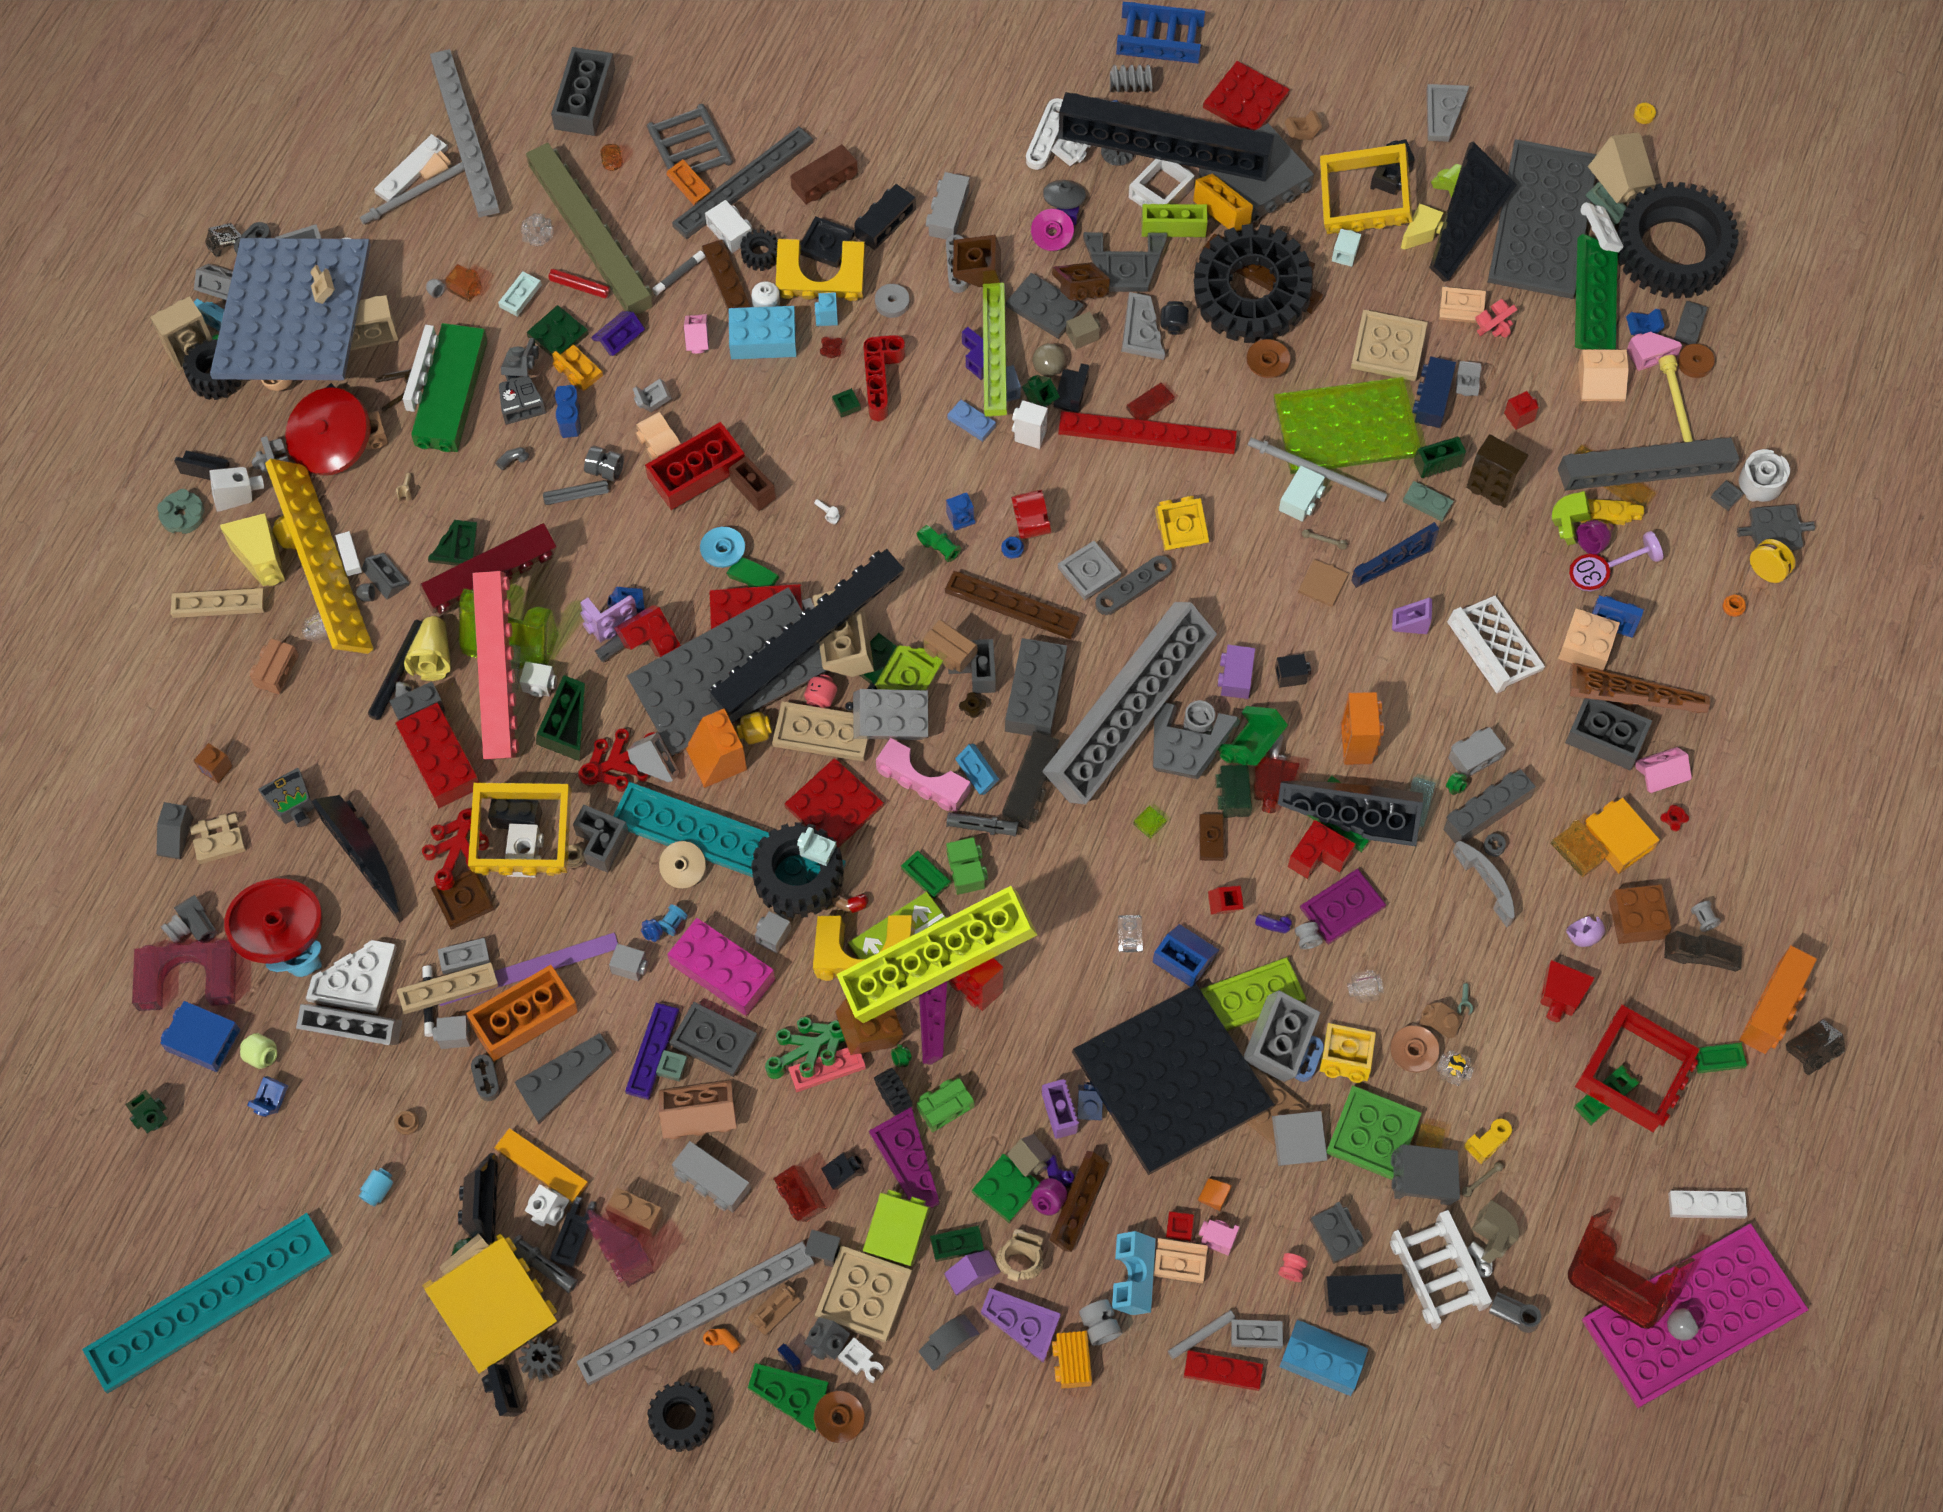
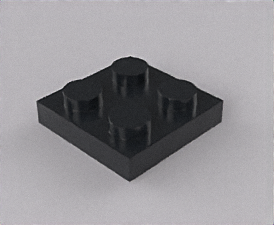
M815 216L800 244V255L837 268L842 260L843 241H852L855 232L850 228Z

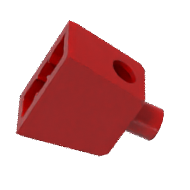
M1551 960L1545 972L1540 1000L1542 1005L1549 1007L1546 1015L1547 1019L1553 1022H1560L1563 1013L1572 1016L1595 977Z

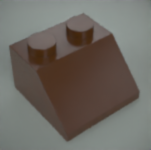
M996 235L954 240L953 277L977 287H983V284L1001 283V248Z

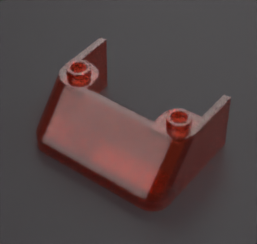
M1608 1208L1591 1216L1569 1267L1568 1280L1575 1288L1644 1329L1651 1328L1661 1320L1681 1294L1696 1260L1691 1257L1676 1265L1672 1273L1660 1276L1655 1285L1614 1260L1617 1252L1616 1241L1604 1232L1613 1210Z

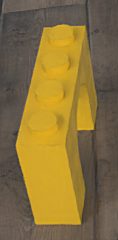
M778 239L775 285L778 287L781 298L791 299L793 296H802L803 299L810 300L819 297L818 293H836V298H845L848 301H856L858 298L863 299L864 242L843 241L842 263L839 272L828 281L815 282L806 278L800 270V240Z
M888 915L887 937L881 951L915 935L916 925L912 915ZM817 916L813 970L816 977L821 980L830 981L833 978H838L836 974L866 960L851 958L843 952L845 924L841 916Z

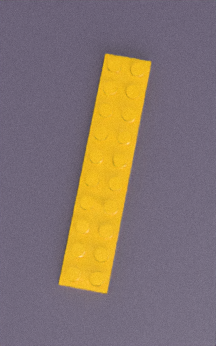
M270 458L265 465L332 649L369 654L374 648L307 468L301 464Z

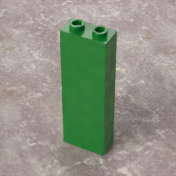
M442 323L438 335V346L433 353V363L428 371L427 383L424 386L411 436L414 445L421 449L431 448L442 452H458L488 340L485 329Z

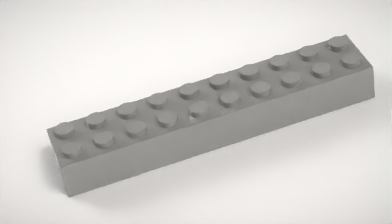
M1191 602L1173 603L1042 771L1069 803L1087 804L1217 635Z

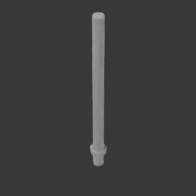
M460 162L377 208L369 209L370 212L359 217L362 224L380 219L379 216L464 171L463 163Z
M1251 437L1248 442V446L1260 450L1259 453L1261 454L1265 452L1298 467L1303 466L1329 480L1384 502L1387 496L1384 492L1268 444V441L1264 440L1262 442Z

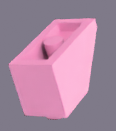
M707 314L685 316L686 351H691L695 354L705 352L704 350L709 347Z
M1648 332L1643 335L1637 334L1633 336L1629 342L1627 352L1637 370L1641 371L1659 364L1658 360L1663 356L1674 355L1677 358L1682 345L1678 341Z

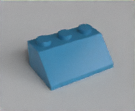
M1297 1320L1279 1367L1351 1396L1360 1376L1368 1348Z

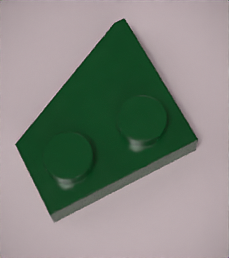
M454 520L447 533L440 539L438 546L429 555L428 562L457 566L473 558L477 522Z

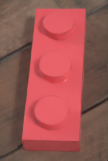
M848 1048L836 1051V1062L831 1066H825L821 1061V1057H818L814 1066L815 1074L810 1078H804L799 1070L800 1064L788 1067L796 1093L866 1069L862 1055H850Z

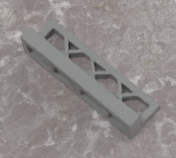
M211 264L204 265L196 269L194 290L227 300L233 271Z

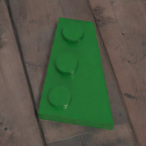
M755 1363L748 1390L813 1433H816L814 1410L819 1400L826 1395L829 1382Z

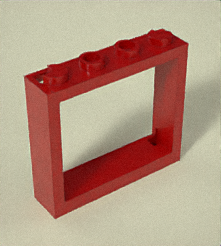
M1621 1004L1575 1087L1654 1133L1659 1125L1664 1127L1670 1116L1667 1113L1668 1108L1673 1109L1680 1096L1676 1093L1679 1089L1683 1090L1690 1078L1686 1074L1688 1071L1693 1072L1698 1064V1060L1695 1058L1700 1049ZM1621 1026L1682 1061L1655 1113L1593 1078Z

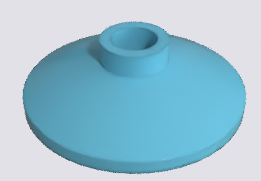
M717 527L704 535L700 543V552L708 564L719 568L729 567L736 564L743 557L745 542L742 535L735 529ZM722 549L727 550L726 552H719Z

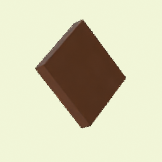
M471 870L455 876V883L449 890H440L437 886L431 888L451 930L495 910L478 874Z

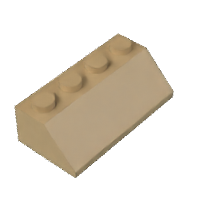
M835 590L829 591V592H825V593H827L828 595H830V594H831L832 592H834ZM825 593L813 596L814 607L818 605L817 600ZM864 606L819 643L824 670L850 677L874 671Z

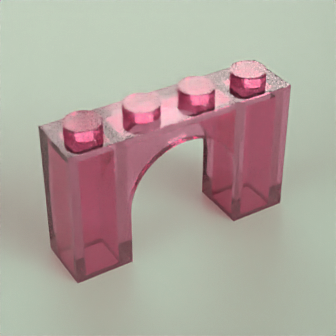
M216 940L214 943L196 941L190 943V945L170 943L165 947L145 945L142 948L134 949L132 1004L138 1011L163 1010V985L165 978L173 968L183 963H197L205 968V998L211 1006L235 1004L236 951L231 947L229 941Z

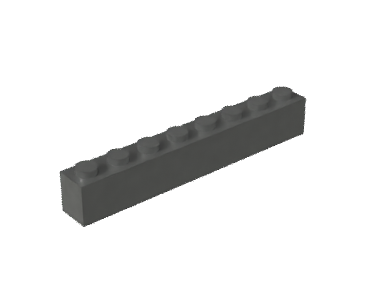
M1715 438L1713 440H1695L1686 443L1675 442L1667 445H1652L1640 448L1612 449L1603 452L1592 451L1585 454H1568L1562 457L1558 472L1565 491L1730 473L1734 471L1739 461V456L1732 438Z

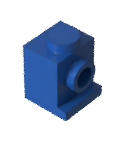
M967 492L946 500V513L954 531L975 524L974 506Z

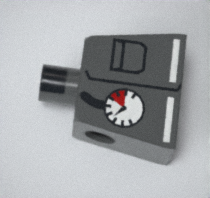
M505 375L507 381L499 384L501 411L505 425L546 414L543 400L529 376Z

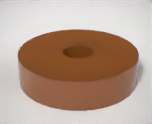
M1701 344L1685 346L1678 357L1679 369L1685 375L1692 378H1702L1708 375L1715 362L1712 351Z

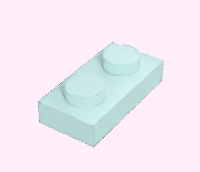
M522 271L498 302L499 307L518 317L542 286L541 280Z

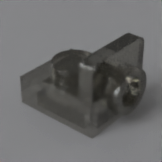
M232 223L210 227L205 243L215 257L221 256L222 247L234 245L241 234Z

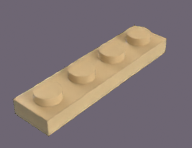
M263 588L172 593L171 615L173 618L264 613L265 592Z
M490 962L397 989V994L403 1014H407L497 988L498 983Z

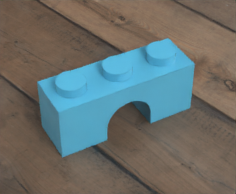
M1137 1231L1117 1234L1115 1259L1122 1261L1126 1265L1128 1279L1126 1282L1114 1283L1112 1309L1130 1315L1151 1313L1155 1238Z

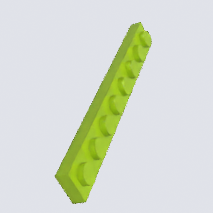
M1004 283L983 284L985 417L1007 415Z

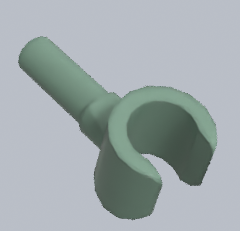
M1467 983L1463 984L1462 1000L1457 1007V1013L1461 1014V1006H1467L1469 1016L1473 1011V1006L1469 1002V984Z

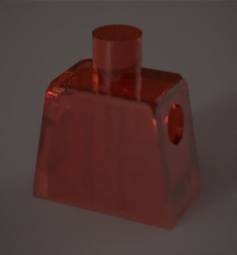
M1263 757L1257 766H1253L1254 799L1263 801V812H1276L1281 781H1295L1300 763Z

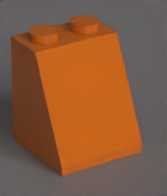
M725 709L703 717L691 737L686 751L703 787L706 788L746 771L747 767L743 746Z

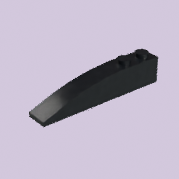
M1281 781L1278 805L1303 815L1313 816L1321 822L1339 826L1347 832L1352 831L1368 840L1416 847L1423 806V793L1348 783Z
M341 795L316 798L311 801L321 821L399 923L403 921L399 899L390 873L376 844L367 831L370 828L362 816L357 818L354 814L357 810L349 799L344 801Z

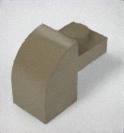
M1492 1200L1479 1211L1472 1230L1489 1240L1481 1258L1489 1264L1497 1257L1501 1258L1519 1237V1229L1514 1217L1505 1208Z

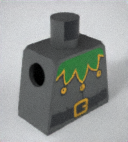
M299 768L258 789L264 801L284 824L294 820L297 827H304L310 822L306 813L313 810L314 806Z

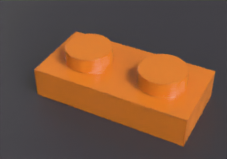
M684 159L666 173L693 205L697 204L711 192Z

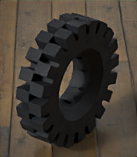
M1253 224L1242 225L1241 232H1236L1234 227L1224 231V238L1222 239L1217 235L1210 241V248L1205 247L1199 255L1200 262H1196L1194 270L1195 301L1197 308H1200L1202 318L1206 323L1210 321L1211 328L1217 333L1221 334L1222 331H1225L1226 338L1237 341L1238 337L1242 336L1244 337V343H1255V337H1261L1262 340H1273L1274 333H1278L1280 337L1289 332V325L1296 326L1302 319V312L1306 313L1310 304L1312 269L1311 266L1309 267V258L1306 252L1300 251L1301 245L1294 238L1288 241L1286 232L1277 229L1274 234L1271 233V226L1260 224L1259 230H1253ZM1255 264L1269 269L1270 274H1273L1276 282H1273V290L1260 299H1246L1237 295L1236 290L1231 288L1229 282L1233 281V274L1239 268Z

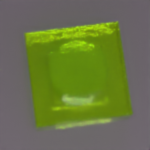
M1149 805L1134 820L1133 825L1151 839L1166 825L1167 820Z

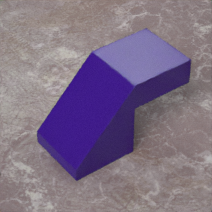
M967 327L962 331V344L970 350L965 356L966 368L982 380L984 378L983 338Z

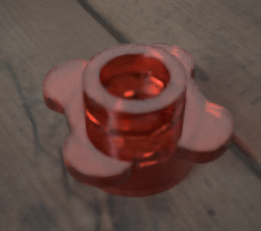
M823 337L821 339L822 348L820 349V354L822 356L835 358L841 355L840 346L843 344L841 338Z

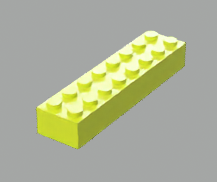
M1009 886L836 975L855 1018L865 1023L1037 936V933L1018 892L1012 886Z

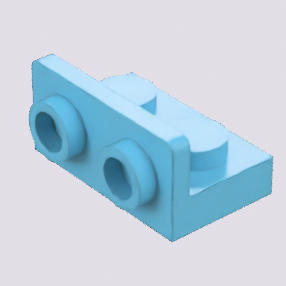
M196 299L194 304L202 314L205 323L220 332L224 309L213 302L204 303Z

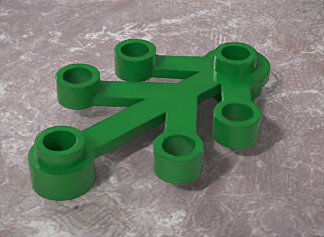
M802 1017L797 1021L800 1033H820L821 1035L818 1037L792 1035L789 1030L780 1029L776 1033L777 1042L780 1045L791 1044L799 1045L800 1047L780 1058H769L765 1063L767 1076L771 1079L781 1078L785 1074V1066L807 1054L806 1060L800 1064L799 1070L804 1078L812 1077L815 1074L814 1066L820 1048L827 1042H829L827 1049L823 1050L820 1054L821 1061L825 1066L833 1065L836 1062L835 1054L838 1045L845 1041L839 1021H832L828 1025L811 1023L808 1017Z

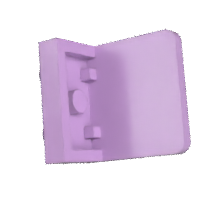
M631 595L603 613L599 612L589 598L580 602L582 608L580 614L585 621L583 626L590 635L593 633L600 643L606 639L613 638L617 634L614 627L637 615L635 600Z

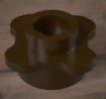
M974 692L968 693L967 698L959 703V709L971 718L978 717L982 709L986 707V701L979 699Z

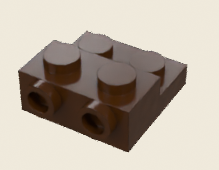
M1092 262L1052 267V275L1061 283L1060 291L1069 300L1078 301L1086 297L1101 298L1109 295L1110 278Z

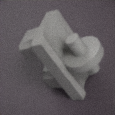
M267 436L261 438L266 454H263L262 451L256 452V457L252 460V465L255 469H261L262 473H266L265 463L270 458L275 459L276 455L286 452L281 438L269 441ZM287 456L276 459L289 462Z

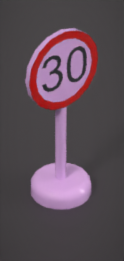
M1649 531L1643 535L1644 548L1608 563L1604 558L1595 554L1581 555L1570 565V580L1575 587L1583 591L1599 590L1608 582L1610 568L1644 553H1647L1652 561L1659 562L1663 560L1660 543L1655 534Z

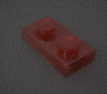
M1160 382L1127 404L1126 410L1136 420L1146 421L1173 403L1175 397Z

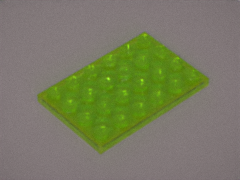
M1403 377L1274 394L1273 400L1285 451L1326 469L1415 458L1417 448H1421ZM1288 462L1290 474H1296L1300 467Z

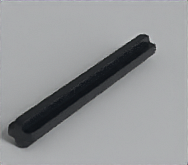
M414 620L368 711L370 718L374 720L381 718L396 688V682H399L405 670V657L423 621Z

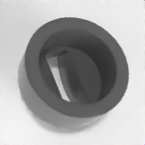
M372 583L361 584L357 588L356 594L362 601H373L375 598V587Z

